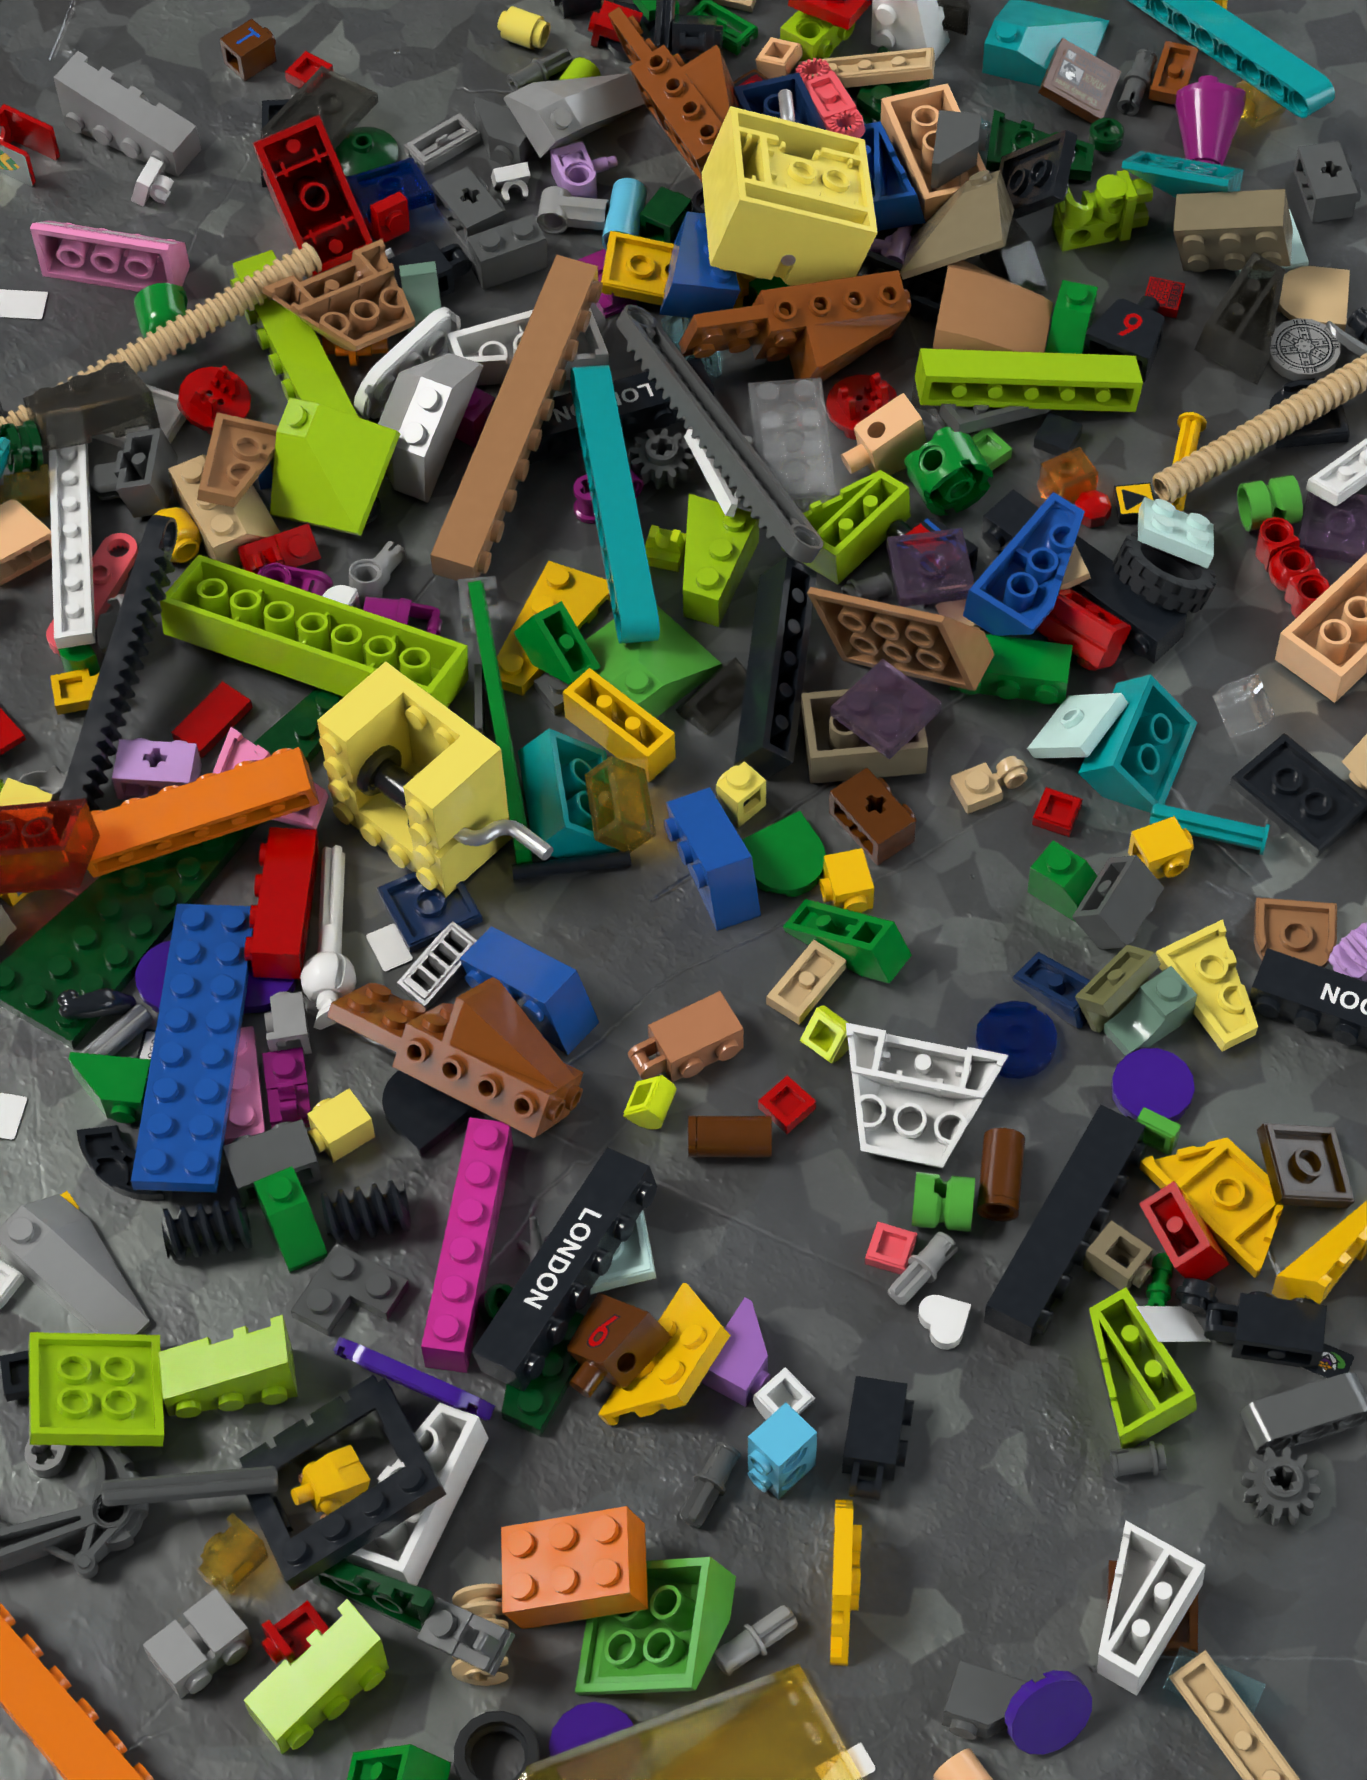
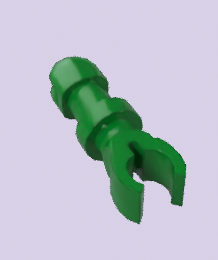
M1163 1252L1155 1255L1152 1260L1151 1266L1153 1271L1151 1275L1153 1278L1152 1283L1147 1285L1146 1296L1149 1300L1145 1306H1166V1302L1171 1299L1172 1288L1169 1286V1279L1173 1277L1174 1266L1167 1253Z

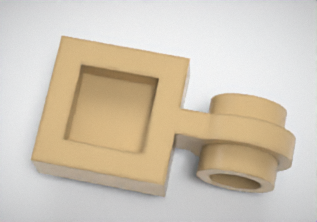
M1009 756L997 764V773L992 774L985 762L951 775L950 785L966 813L969 814L1002 801L1003 791L1001 786L1006 785L1008 789L1021 786L1028 778L1026 774L1028 768L1024 761L1017 759L1016 756Z

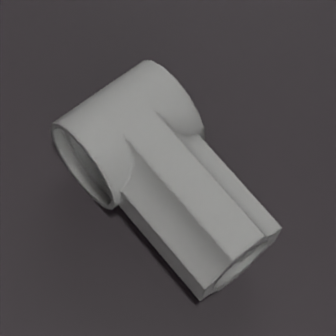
M550 186L542 191L536 221L542 231L550 234L562 233L567 227L604 230L609 200L575 197L563 187Z

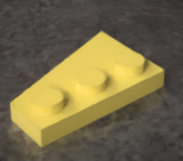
M1223 919L1156 951V955L1161 963L1159 968L1164 971L1172 966L1197 994L1194 1015L1222 1052L1255 1036L1258 1030V1024L1245 985L1241 984L1236 970L1237 961L1234 952L1230 950L1225 936L1227 931Z

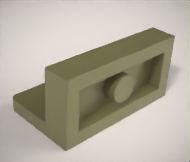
M1126 945L1075 996L1092 1031L1100 1033L1104 1029V1024L1125 1008L1137 994L1139 987L1149 981L1148 977L1161 965L1155 952Z

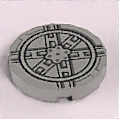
M1297 318L1285 321L1273 330L1268 340L1267 353L1272 368L1282 377L1293 381L1315 378V381L1332 373L1337 366L1340 357V342L1332 335L1325 324L1313 319Z

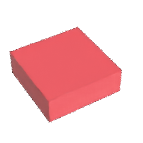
M877 1221L865 1257V1264L901 1275L909 1266L908 1259L913 1254L918 1233Z

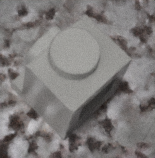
M283 991L270 996L271 1012L264 1013L269 1051L274 1052L303 1047L304 1054H311L308 1018L303 993Z

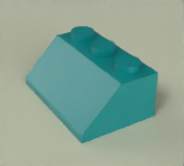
M1150 674L1116 683L1112 693H1122L1128 701L1127 707L1091 754L1084 758L1078 773L1103 798L1151 813L1154 804H1165L1198 723Z
M548 728L518 751L530 830L553 847L551 856L561 859L618 852L623 849L605 750Z

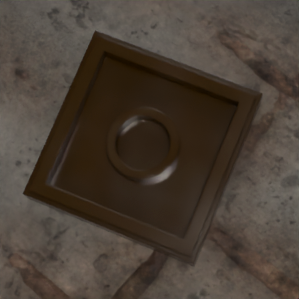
M1263 1123L1257 1129L1275 1205L1348 1208L1355 1202L1335 1127Z

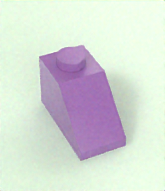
M744 1297L725 1327L730 1337L701 1383L747 1407L753 1395L769 1382L771 1374L768 1373V1355L753 1303Z

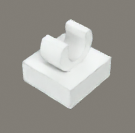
M150 156L136 181L131 197L132 202L143 207L149 196H151L155 201L165 204L174 181L167 176L160 175L163 165L162 161Z
M528 162L493 169L491 174L494 190L502 188L501 198L504 203H509L510 196L508 190L513 187L520 190L522 200L527 199L528 186L526 183H528L531 176Z

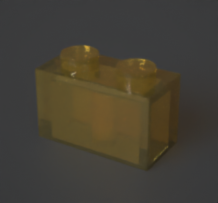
M610 756L585 774L595 841L622 851L629 850L631 853L656 836L645 769Z

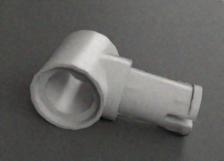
M388 541L375 558L357 560L349 567V587L357 589L361 609L364 607L366 597L382 598L383 587L389 582L390 574L406 558V552L401 545L397 544L394 547V542Z

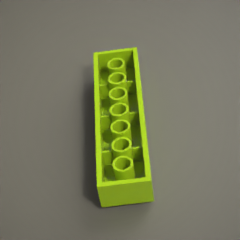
M199 554L165 593L167 596L166 600L160 601L163 633L165 635L343 697L384 662L389 663L447 708L469 680L468 645Z

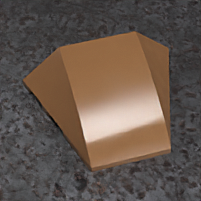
M383 239L353 250L350 262L299 282L292 275L263 287L262 293L291 311L327 340L348 351L360 350L415 326V319L402 288H399L395 279L394 266L392 263H389L385 254Z
M961 260L949 264L935 330L933 349L1044 353L1053 302L1044 296L1009 282L967 261Z

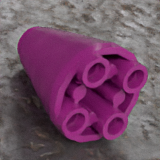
M1205 75L1199 77L1197 83H1192L1177 91L1175 107L1185 159L1218 165L1224 164L1244 113L1245 90L1220 83L1219 79L1215 76Z

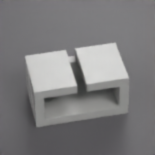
M216 1588L183 1613L190 1623L187 1627L183 1629L175 1619L143 1644L149 1660L180 1699L189 1692L190 1694H195L205 1688L211 1681L212 1674L225 1664L230 1666L242 1659L249 1649L248 1646L253 1643L246 1625Z

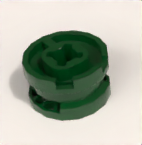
M33 420L24 421L21 426H15L13 423L2 425L1 437H6L10 440L8 463L6 465L11 475L22 474L25 469H29L31 472L42 471L43 450L35 422Z

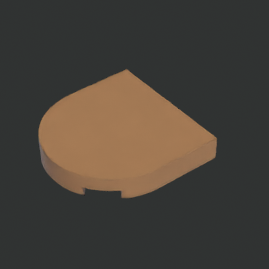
M1256 898L1254 944L1261 960H1263L1265 952L1269 948L1321 967L1327 966L1330 953H1332L1333 947L1337 943L1336 903Z

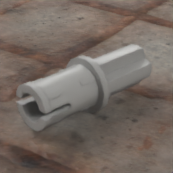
M943 1232L936 1233L918 1255H912L908 1259L909 1266L888 1289L890 1298L899 1305H906L926 1282H934L937 1279L936 1273L958 1251V1247L954 1246L956 1244L955 1241Z
M785 1605L780 1606L754 1625L745 1624L743 1626L744 1631L716 1649L713 1658L726 1676H730L732 1672L758 1654L765 1656L767 1654L766 1648L798 1626L797 1619Z

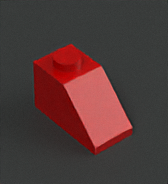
M1175 1181L1139 1203L1174 1268L1184 1278H1195L1205 1281L1230 1265L1212 1232Z

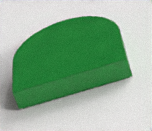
M801 811L742 839L752 856L756 886L762 891H771L778 894H787V897H795L807 893L819 883L820 877L823 874L826 852L822 841Z

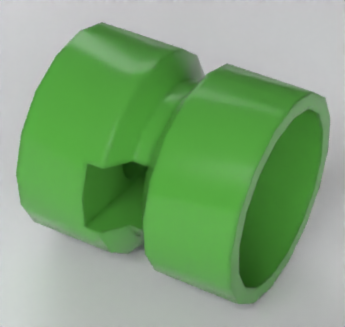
M1293 475L1271 478L1268 485L1258 480L1241 483L1238 486V510L1246 531L1260 530L1261 524L1268 518L1273 517L1283 518L1290 524L1299 523L1302 520V496L1298 482Z
M916 1172L912 1226L935 1229L939 1223H944L947 1230L971 1232L975 1178L951 1176L948 1181H943L940 1174Z

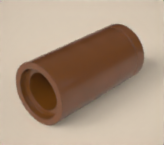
M688 1116V1157L772 1158V1116Z
M993 1128L984 1133L977 1213L991 1221H1011L1019 1216L1025 1136L1017 1130Z

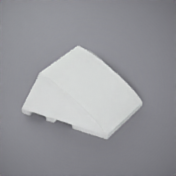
M846 1023L861 1152L943 1169L1007 1060L1008 1055L967 1047V1050L890 1035L886 1033V1030Z

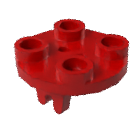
M223 365L221 368L210 366L199 368L185 377L180 385L177 407L191 424L212 435L217 412L246 419L250 411L251 395L246 383L237 374L229 371L227 366Z
M878 372L873 375L858 374L845 377L834 384L828 393L826 411L830 421L839 430L844 431L847 438L856 440L854 432L856 424L896 398L897 394L891 385L881 379Z

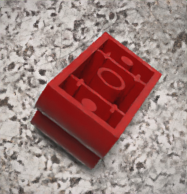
M316 115L252 143L272 200L295 247L300 250L302 249V244L307 242L315 249L322 262V271L319 273L313 271L312 277L352 260L353 250L373 243L320 115Z

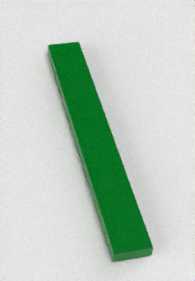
M481 580L468 582L470 604L480 661L483 668L495 744L502 751L509 820L517 821L527 827L484 583ZM512 837L516 864L532 862L531 851Z

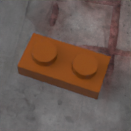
M1165 41L1150 88V100L1176 104L1177 91L1190 84L1198 58L1199 49L1197 47Z

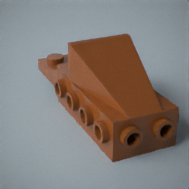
M618 7L608 13V16L626 56L633 64L629 68L644 103L702 183L701 172L730 106L738 108L737 100L733 93V87L735 86L719 47L715 45L685 64L678 53L672 56L665 45L657 49L650 38L644 40L640 36L643 34V31L635 17L632 15L627 18L621 8Z
M899 270L761 290L752 306L694 314L679 342V346L683 356L694 355L695 358H706L717 351L729 350L730 353H739L750 347L752 348L755 360L767 358L768 361H778L789 355L799 395H802L817 387L883 340L891 339L910 311L911 298L908 290L903 288Z
M491 977L456 997L454 1004L442 1003L429 1011H426V1008L418 1002L403 1000L391 994V990L388 987L378 983H368L333 1001L327 1014L328 1018L397 1052L392 1067L533 1138H536L567 1117L570 1111L577 1106L582 1096L583 1089L579 1085L584 1072L564 1063L503 984L496 978Z

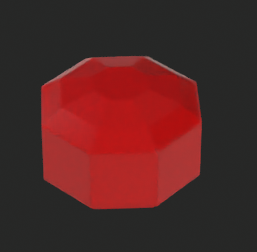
M1097 490L1082 492L1075 501V505L1085 511L1081 524L1089 528L1104 526L1111 516V502L1108 495Z

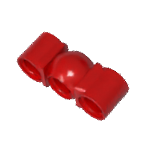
M1268 518L1260 526L1255 554L1257 559L1264 564L1265 570L1269 572L1271 583L1278 590L1285 592L1284 599L1291 605L1292 614L1297 618L1330 585L1328 580L1321 576L1320 570L1316 568L1314 557L1306 549L1299 547L1300 539L1294 535L1293 526L1283 518Z

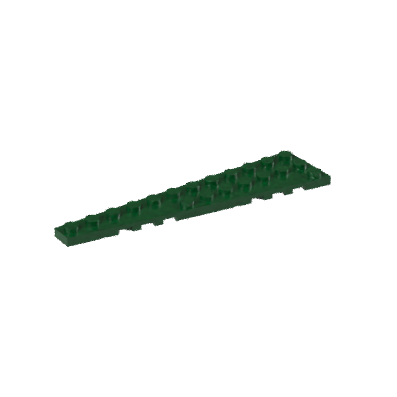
M317 687L253 744L261 746L270 755L280 749L299 747L309 765L322 749L319 742L320 733L317 720L344 697ZM259 824L100 876L0 964V1006L70 1048L75 1049L100 1017L75 1020L62 1017L59 1013L61 1006L57 1002L59 994L68 989L76 990L79 996L103 988H111L122 992L135 976L137 966L142 957L150 949L162 943L172 931L176 905L194 904Z

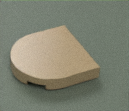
M1304 266L1288 271L1281 277L1276 287L1274 302L1277 311L1282 312L1290 320L1297 318L1313 319L1325 325L1328 321H1331L1345 331L1350 270Z

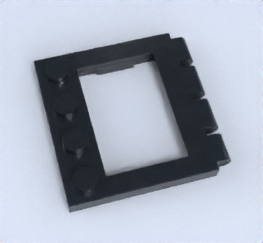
M374 1375L368 1377L347 1391L351 1400L345 1403L341 1396L336 1397L310 1414L314 1422L308 1426L305 1420L301 1419L273 1437L276 1447L271 1449L265 1442L239 1458L243 1466L242 1468L274 1466L279 1471L377 1410L385 1426L383 1429L397 1457L405 1465L399 1471L294 1537L291 1534L294 1530L277 1496H274L273 1493L246 1495L281 1573L293 1591L446 1495L404 1410L385 1378L378 1382Z

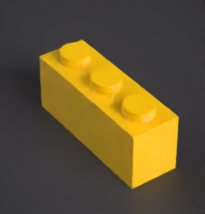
M591 668L587 669L563 691L565 718L649 783L676 759L675 733Z

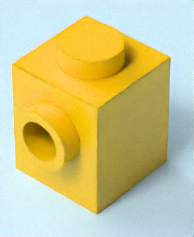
M1173 816L1132 831L1128 854L1130 856L1137 855L1157 879L1164 876L1171 878L1188 868L1191 851L1194 850V843L1189 831L1186 828L1182 829L1176 817Z
M863 848L825 855L823 864L824 879H820V890L824 903L831 902L832 906L858 913L872 909L874 904V885Z

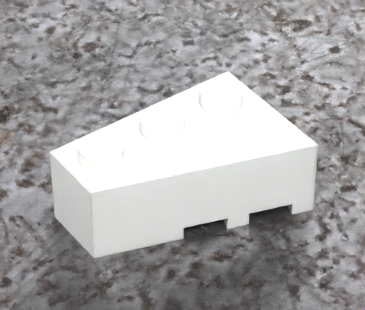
M1125 1521L1115 1577L1098 1653L1097 1673L1137 1696L1202 1587L1205 1564L1128 1521Z

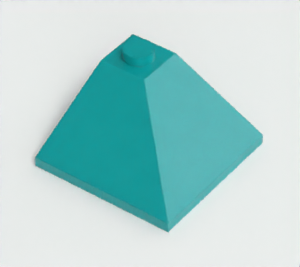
M1009 0L994 19L985 40L982 73L1040 87L1056 46L1062 38L1097 56L1109 26V20L1030 1Z
M1139 151L1123 160L1121 167L1175 198L1176 194L1240 191L1244 169L1145 151Z

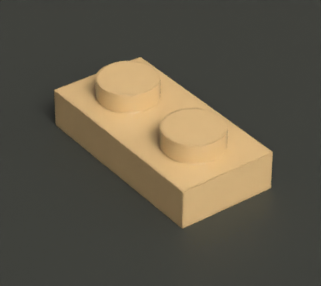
M813 940L766 996V1004L800 1025L846 969L847 960L816 940Z

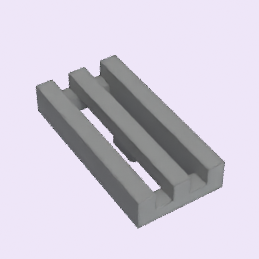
M458 113L406 143L404 151L408 157L412 156L413 162L416 165L420 164L421 170L424 173H427L480 142V132L461 113Z

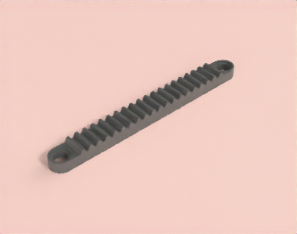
M632 304L625 306L616 321V325L628 341L627 351L635 353V362H642L641 370L649 372L648 379L650 381H656L655 389L663 391L662 398L664 400H671L670 409L678 410L677 418L685 420V429H692L691 437L693 439H700V449H707L706 457L715 459L714 468L722 469L721 477L729 479V488L737 489L736 497L744 499V508L752 509L751 517L753 519H760L758 527L760 529H767V539H776L792 558L803 563H812L823 547V541L657 320L648 311Z

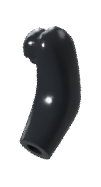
M111 988L98 989L79 996L76 990L68 989L60 993L57 998V1002L61 1006L59 1008L60 1015L70 1020L106 1015L124 1016L137 1005L133 996Z

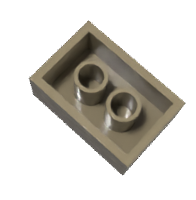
M1285 189L1176 194L1174 235L1183 271L1204 272L1212 269L1237 271L1243 268L1263 267L1275 269L1281 266H1291L1293 227Z
M918 683L801 693V723L810 784L846 781L865 768H868L876 778L926 773L928 743Z

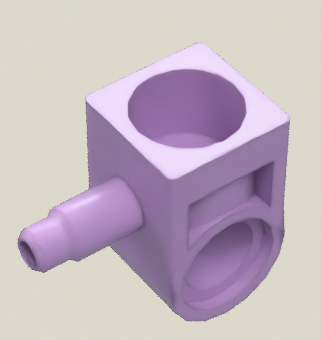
M583 141L550 150L551 173L557 186L568 190L575 197L597 199L596 173L607 171L618 165L617 157L614 155L591 160Z

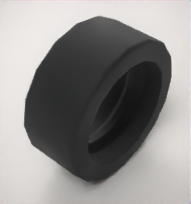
M506 1711L485 1712L471 1719L460 1731L454 1745V1766L459 1780H481L471 1766V1753L475 1744L481 1738L491 1733L510 1734L523 1747L525 1761L519 1774L512 1780L538 1779L541 1771L540 1744L533 1728L520 1716Z

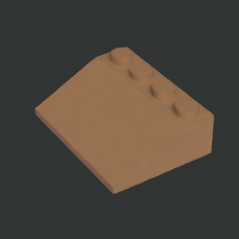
M810 587L807 592L843 661L975 691L994 656L984 631L949 617Z

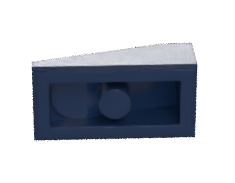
M1037 952L1012 977L1016 984L1067 1023L1080 1029L1087 1022L1075 996L1091 980L1040 952Z

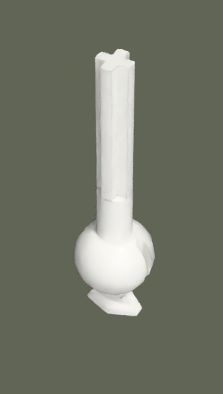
M335 845L333 848L324 847L322 850L317 954L311 956L305 962L300 975L304 994L310 1001L316 1003V1007L319 1010L313 1028L319 1030L336 1024L334 1020L327 1017L330 1005L333 1001L354 991L357 982L353 964L347 957L342 955L345 853L342 852V847Z

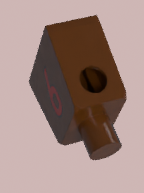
M598 1293L567 1345V1352L581 1366L569 1384L587 1398L593 1395L603 1380L621 1388L627 1387L662 1350L672 1336L648 1311Z

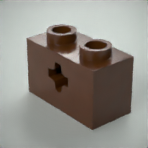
M865 768L830 791L829 813L852 839L863 848V851L877 866L915 841L916 817L908 805H901L892 795L887 782L881 777L876 778L868 768Z

